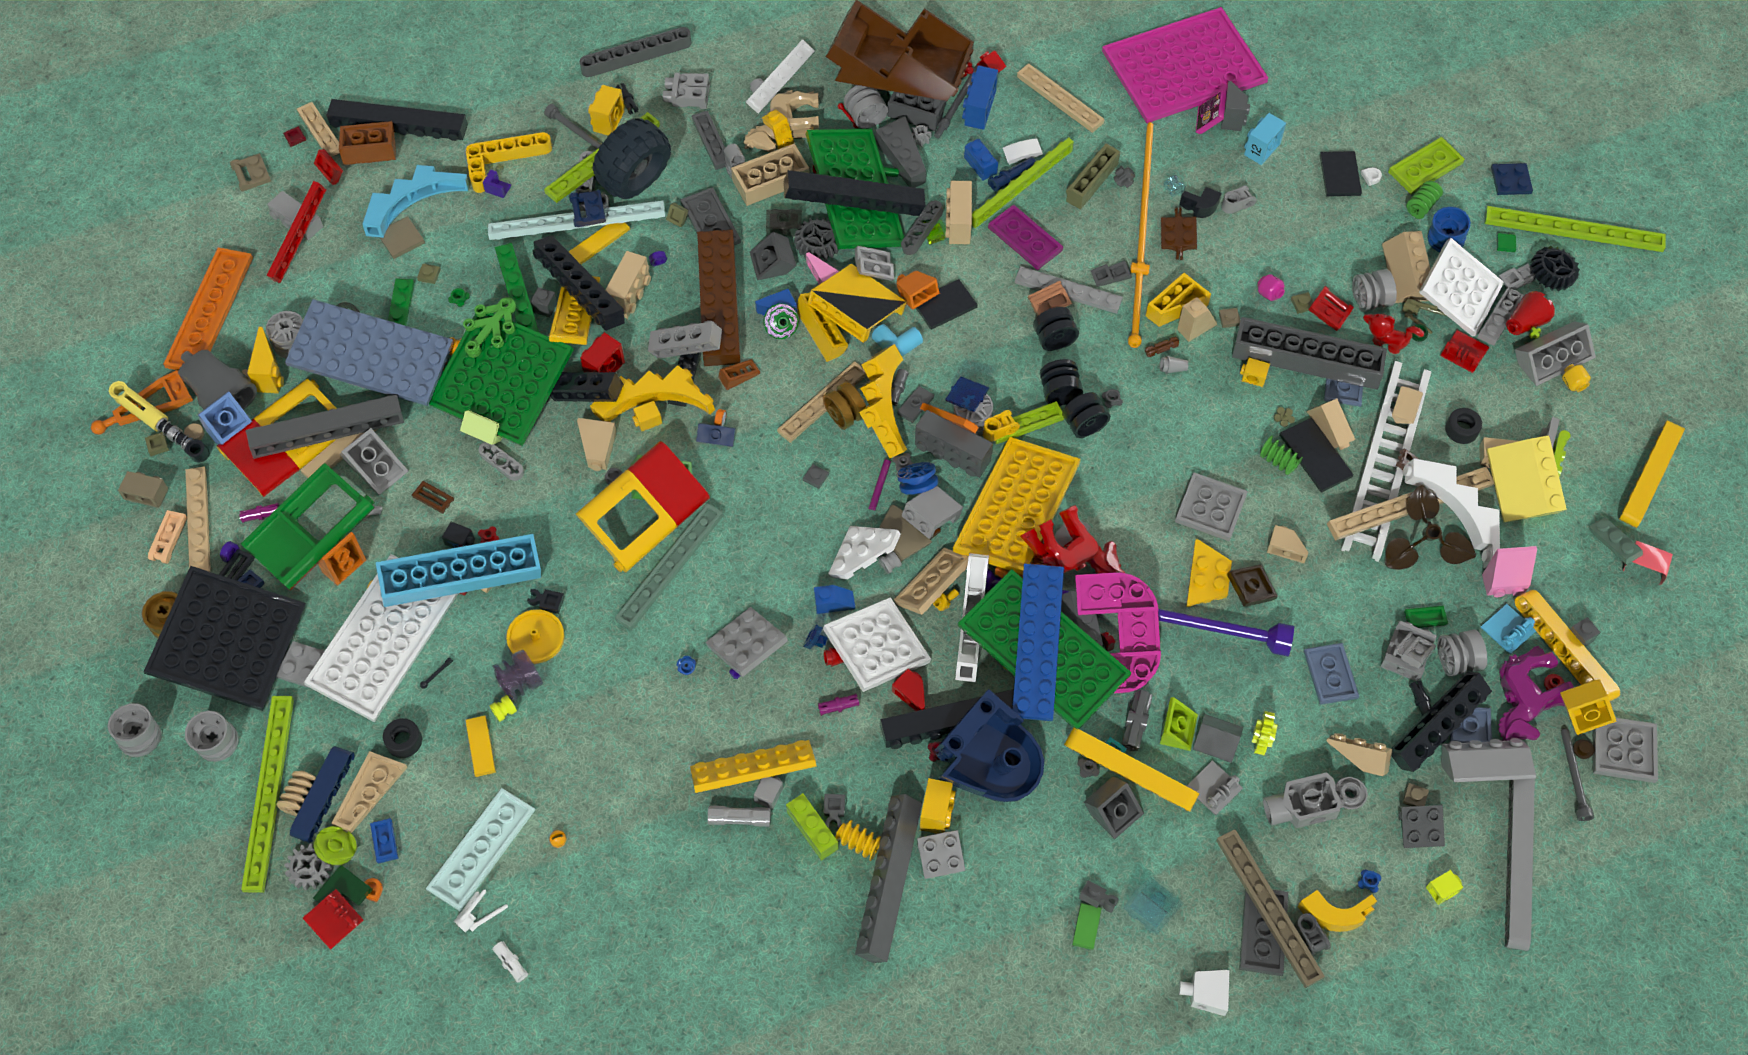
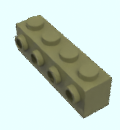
M1105 144L1096 153L1091 162L1086 165L1085 169L1078 174L1076 180L1068 186L1066 202L1081 210L1118 166L1121 151Z

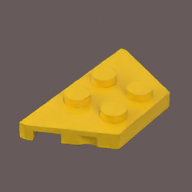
M1196 539L1194 544L1186 607L1208 603L1215 599H1224L1228 596L1230 580L1227 573L1231 571L1232 561L1199 539Z

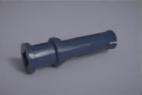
M1029 157L1007 171L1002 170L999 175L988 179V185L994 192L999 191V188L1008 185L1013 179L1019 177L1023 171L1031 168L1036 162L1035 159Z

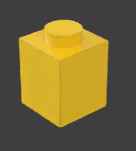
M654 401L633 408L634 416H632L635 427H640L641 432L662 424L661 414Z

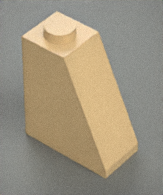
M1197 297L1183 306L1177 330L1190 342L1216 326L1217 323L1209 309Z
M1338 399L1306 411L1334 449L1339 447V450L1350 446L1349 442L1355 440Z
M578 418L577 423L588 467L595 471L607 470L616 436L615 423Z

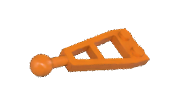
M178 370L159 378L138 393L142 398L146 399L162 387H165L171 401L154 406L162 413L177 409L193 401L184 381L178 374ZM132 401L134 405H137L138 408H141L138 404ZM121 405L112 411L114 416L104 421L95 420L92 422L91 431L96 435H100L106 431L107 427L115 423L122 426L139 421L140 419L134 414L122 416L128 410Z

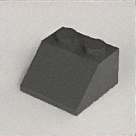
M1228 81L1226 89L1224 119L1221 122V129L1241 131L1242 126H1246L1250 104H1247L1248 96L1232 81Z
M775 232L768 235L750 251L757 280L786 275L796 267L789 239Z
M1115 777L1109 779L1084 801L1090 815L1113 839H1116L1144 814L1128 783Z

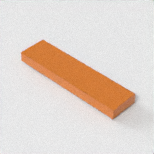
M922 403L920 407L924 412L928 410L973 433H976L979 428L966 418L929 404Z

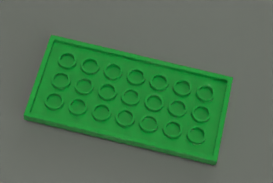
M872 129L806 131L805 135L816 174L888 184ZM825 204L838 249H856L857 246L867 248L901 247L904 235L898 214Z
M1011 569L958 622V626L1015 676L1023 578ZM1061 612L1054 711L1069 725L1080 729L1131 676L1132 672Z

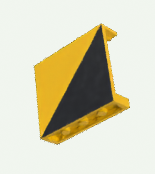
M850 264L813 288L810 292L808 304L864 343L868 340L871 328L894 312L902 315L906 301L872 277L859 274L857 267Z

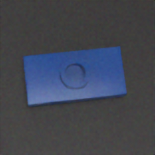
M388 818L370 823L376 862L380 864L399 859L392 819Z

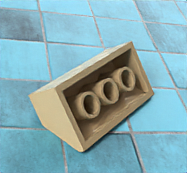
M1422 231L1403 232L1382 243L1387 269L1392 273L1396 284L1397 297L1395 303L1406 302L1408 298L1418 302L1429 301L1419 293L1431 270Z

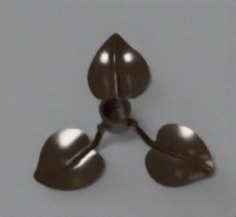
M1423 485L1418 486L1409 496L1406 509L1411 519H1423L1427 527L1423 529V537L1412 545L1405 538H1395L1390 541L1385 551L1386 567L1402 570L1413 566L1419 557L1418 552L1413 548L1425 540L1434 541L1439 539V542L1443 545L1440 549V555L1447 563L1460 564L1475 558V550L1464 535L1458 532H1450L1443 541L1440 526L1427 521V519L1434 518L1438 514L1440 509L1439 501Z

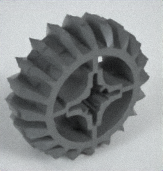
M817 217L813 221L810 218L809 222L804 221L803 225H799L798 230L795 232V247L799 251L800 256L804 255L805 260L806 253L808 252L819 259L824 258L825 261H827L828 256L833 258L834 254H838L839 249L836 245L830 220L826 222L825 218L819 220Z

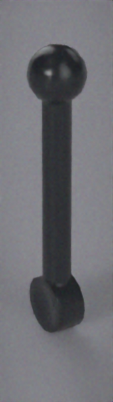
M447 658L437 671L426 681L420 683V687L422 689L427 688L428 683L449 666L453 660Z

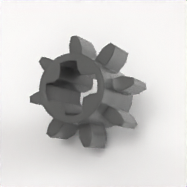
M1120 166L1115 170L1114 180L1119 187L1125 185L1128 188L1134 184L1133 178H1135V174L1130 167L1127 166L1124 169L1123 166Z

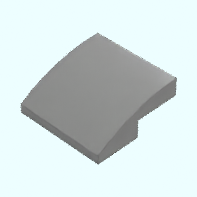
M862 246L856 247L855 261L859 274L894 280V267L890 263V252Z

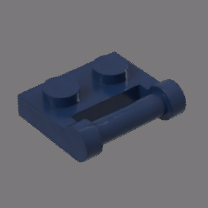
M600 190L580 194L571 193L569 195V201L573 207V223L575 227L606 222ZM579 202H584L586 218L581 217Z

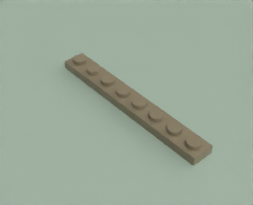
M1236 829L1218 837L1216 840L1304 988L1325 978L1323 972Z

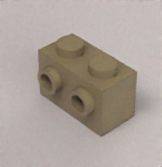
M127 471L118 491L124 500L159 508L168 491V487L164 480L158 476L150 477L141 472Z

